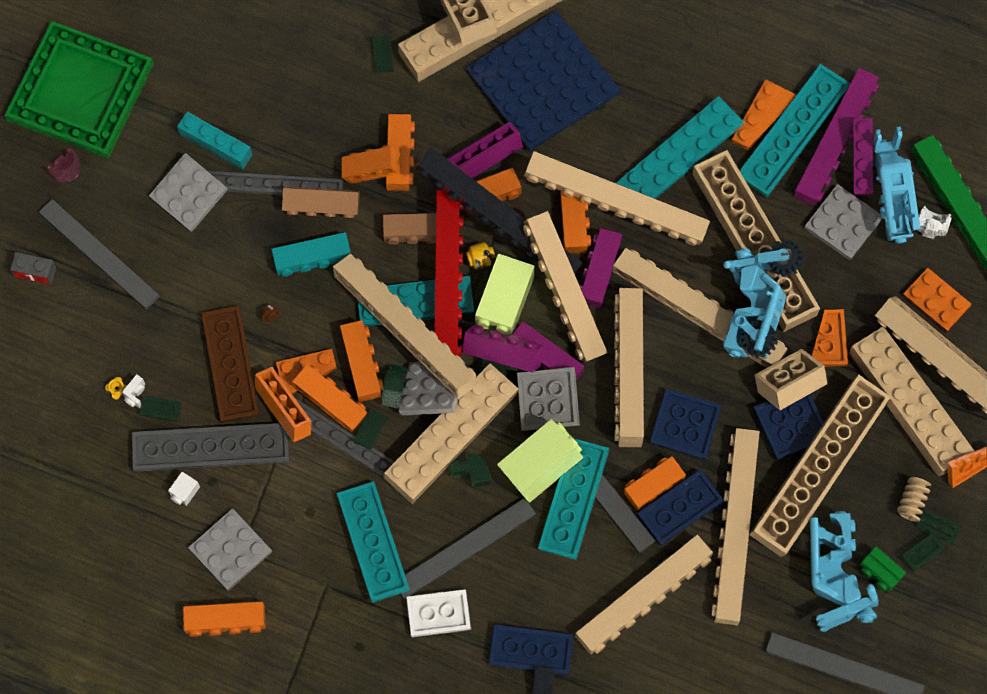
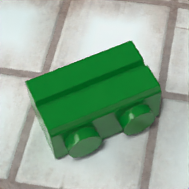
M877 546L859 566L861 573L867 578L871 577L874 579L876 586L883 592L885 590L890 592L907 573Z

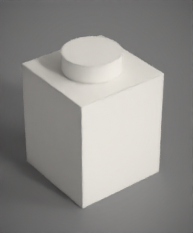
M181 472L169 489V493L172 496L170 499L178 505L183 503L187 506L200 488L199 483Z

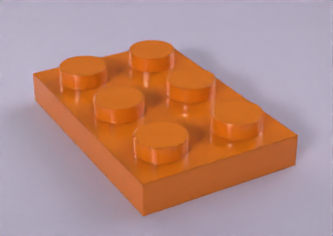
M929 268L903 294V297L946 333L972 305Z

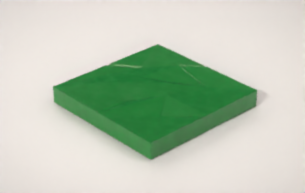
M51 21L4 116L8 122L109 159L154 65L153 59Z

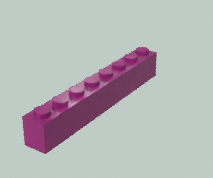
M861 68L858 69L795 190L794 198L813 207L816 201H821L825 193L822 191L824 186L828 187L832 180V176H830L832 170H837L841 162L838 160L840 155L844 156L848 149V145H846L848 139L851 141L853 139V119L864 117L862 112L864 109L868 110L872 102L869 99L871 94L875 95L880 86L877 84L878 76Z

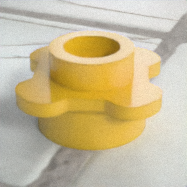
M116 377L109 384H106L105 389L112 394L113 399L117 400L123 394L122 392L127 385L123 384L120 377Z

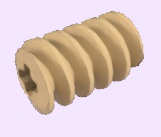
M911 477L907 481L908 485L905 486L906 492L902 494L901 506H898L897 511L903 518L919 522L920 518L916 514L922 515L923 512L918 507H925L921 500L927 501L928 497L923 494L930 493L926 486H931V484L921 478Z

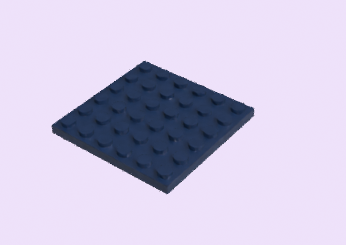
M557 10L466 67L467 73L507 123L510 122L520 132L522 143L529 152L621 93L620 88Z

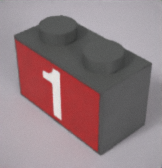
M16 252L10 270L16 278L51 285L56 266L53 260Z

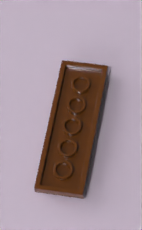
M235 306L202 313L221 423L260 416L240 307Z

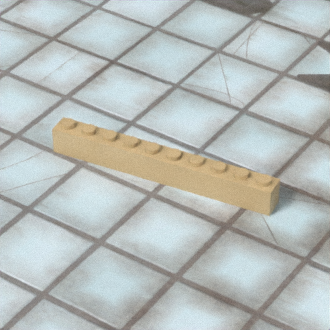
M533 152L524 174L527 180L532 183L540 182L545 184V187L550 190L558 189L563 191L562 194L565 196H575L580 198V201L583 203L596 204L601 210H611L621 218L629 217L636 224L649 225L652 230L657 232L662 230L667 232L668 236L675 239L682 238L686 240L687 244L693 246L699 245L703 241L710 222L707 219L537 152Z
M624 249L613 265V273L637 288H643L645 293L724 341L730 329V319L735 314L733 311L725 310L713 299H707L701 291L691 289L685 281L675 279L670 272L665 269H659L649 259H643L635 250ZM777 340L778 344L774 345L776 349L774 351L771 349V354L765 359L760 356L758 358L750 355L742 346V349L749 358L765 368L782 360L787 351L785 344Z
M349 254L333 266L334 277L457 399L476 386L475 372L471 368H467L463 364L462 359L458 355L455 356L446 343H441L437 335L432 330L429 331L425 327L424 322L420 318L417 319L411 309L400 302L396 294L392 295L388 291L387 286L383 282H379L375 274L371 270H367L359 258Z
M736 428L735 433L731 434L730 445L733 446V452H729L728 464H731V471H727L726 483H729V489L725 490L724 502H727V508L723 509L722 520L725 521V526L720 530V539L723 540V545L718 549V558L721 559V564L716 568V578H719V582L714 587L713 597H717L716 605H712L711 616H715L714 622L738 625L740 622L760 431Z

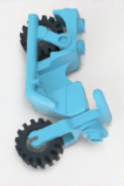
M783 239V243L777 241L776 246L774 244L771 245L772 250L769 249L768 252L758 253L755 257L751 254L750 250L741 248L735 252L738 260L724 262V267L730 269L735 282L740 285V290L751 301V307L736 309L734 317L730 319V329L723 341L724 348L730 356L747 358L748 355L742 349L743 346L750 355L767 359V356L771 354L770 350L774 351L776 349L774 346L778 344L776 328L786 301V294L780 285L764 271L773 270L778 276L785 277L787 275L791 277V273L797 274L796 270H801V264H804L802 259L804 255L798 245L791 240L787 242L786 239Z

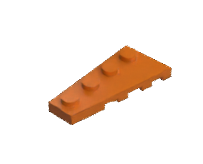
M765 80L743 119L744 125L736 131L731 142L749 150L784 113L797 95Z

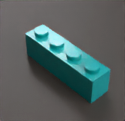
M189 112L185 114L177 126L180 136L241 170L245 168L253 156L250 146Z
M346 232L272 249L277 274L284 277L298 271L308 272L316 267L326 268L330 264L340 262L351 254Z

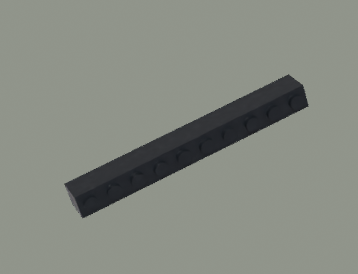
M430 147L414 168L421 178H427L431 181L432 186L437 190H442L448 194L447 197L451 201L460 203L467 213H473L477 216L480 223L490 226L496 235L506 238L509 245L523 251V255L526 258L533 259L538 263V256L533 253L530 246L532 243L530 237H527L523 230V222L526 219ZM564 249L575 274L582 262Z

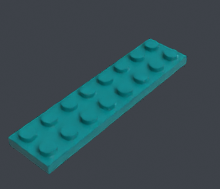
M820 64L741 168L740 173L747 185L767 198L845 95L851 83Z
M718 96L616 182V184L657 199L743 126L744 121Z

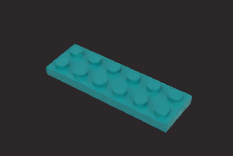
M464 276L458 290H462V302H458V309H462V315L474 314L470 276ZM435 280L387 285L388 291L392 295L396 294L400 302L404 306H408L417 319H435ZM358 301L360 321L363 320L364 326L383 325Z
M574 439L582 449L580 454L583 458L559 478L538 549L577 560L610 449Z
M374 481L337 493L372 603L410 591Z

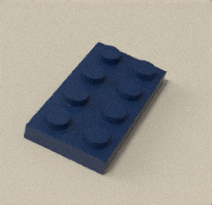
M700 469L644 508L637 515L659 545L662 546L723 503L724 500Z
M494 624L489 665L535 671L536 666L555 668V674L569 675L573 635Z

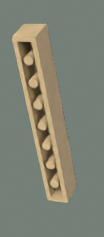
M548 211L527 219L523 222L524 233L527 237H530L532 242L530 244L531 249L538 256V266L546 275L545 282L547 287L552 289L554 304L560 308L562 313L560 314L561 320L568 327V337L576 346L575 353L577 358L582 363L606 354L605 345Z
M696 535L576 632L575 637L590 655L594 652L598 654L606 647L604 644L608 640L614 641L621 635L619 631L624 627L628 629L636 623L635 618L639 615L645 616L651 610L650 606L655 602L657 604L661 603L666 598V593L670 590L672 592L677 590L682 585L680 583L685 578L689 580L697 573L695 570L698 567H705L709 564L713 552Z

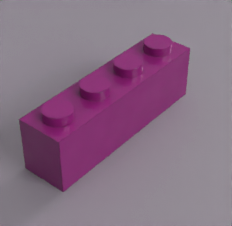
M873 118L853 119L854 196L873 195Z
M508 122L447 160L473 178L523 148L520 132Z
M600 228L599 234L595 233L592 243L595 245L594 251H590L588 256L589 268H585L582 279H585L584 285H580L588 306L602 308L613 265L615 264L622 241V234L602 228Z
M522 322L512 334L518 336L519 339L533 340L537 344L543 345L540 370L574 367L576 381L584 372V365L525 322Z
M479 325L471 326L465 332L464 354L532 373L541 366L543 345L537 344L536 341H526L519 339L515 335L508 336L501 334L497 330L490 331Z

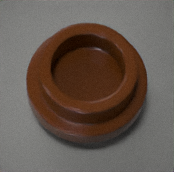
M267 305L261 310L263 322H273L279 315L278 308L273 305Z

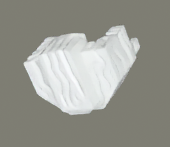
M924 206L919 214L921 229L918 231L922 233V236L935 239V236H946L952 219L950 218L951 214H936Z

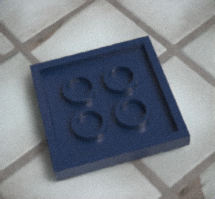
M666 389L650 444L706 461L722 405Z
M810 394L782 410L776 408L769 401L753 407V411L777 461L807 449L824 423Z

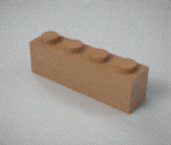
M285 186L283 188L282 211H287V214L297 215L298 212H305V215L309 216L324 213V216L327 217L343 214L345 218H354V215L359 214L360 191Z
M436 213L383 215L384 243L388 242V244L392 245L399 242H407L408 244H416L422 241L430 244L436 243Z

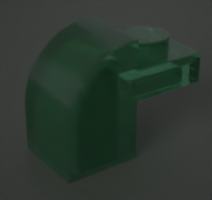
M389 365L383 385L381 406L400 408L408 368Z
M466 453V461L455 460L448 465L450 477L469 473L472 488L491 485L488 465L477 454Z

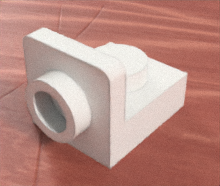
M136 375L122 392L125 397L124 401L131 407L135 405L140 408L142 406L140 400L135 397L136 395L139 396L145 388V382L140 376Z

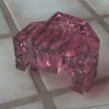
M71 148L67 150L68 154L66 157L62 155L54 161V167H51V164L47 167L49 173L57 181L71 182L80 175L81 161Z

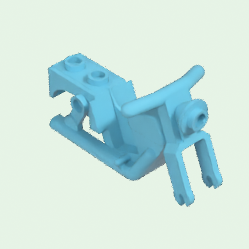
M896 127L894 139L891 142L882 140L880 129L875 130L873 140L875 152L873 167L876 166L878 175L876 179L881 183L883 192L879 199V204H882L880 215L882 219L884 218L887 241H895V244L907 242V238L913 237L909 221L912 225V231L921 229L911 161L898 156L897 152H894L900 146L902 138L901 127Z
M837 511L835 514H830L831 522L841 528L843 536H836L826 531L825 528L820 527L818 518H810L811 583L815 594L841 605V607L821 614L816 618V621H819L818 626L822 627L820 629L822 632L845 623L856 615L863 623L873 622V619L877 618L876 613L872 610L873 607L879 604L875 587L868 585L867 592L870 598L861 599L856 576L846 574L841 568V563L852 558V551H856L855 539H852L851 532H855V520H851L850 513L845 511ZM820 545H827L835 549V551L820 557Z

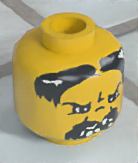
M482 242L471 245L468 252H466L470 267L473 266L475 269H481L492 264V258H495L493 247H488L487 243Z

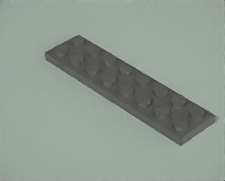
M280 423L132 432L134 472L290 462L289 436Z

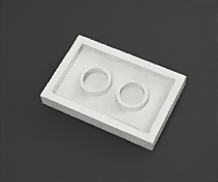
M466 589L407 597L411 637L471 630Z

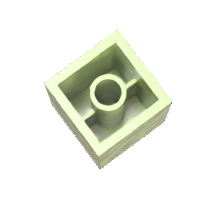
M498 254L475 314V325L482 326L490 331L497 330L501 334L508 336L514 333L534 279V265Z
M551 419L497 465L530 503L583 458L580 454L582 449L560 422L555 423Z

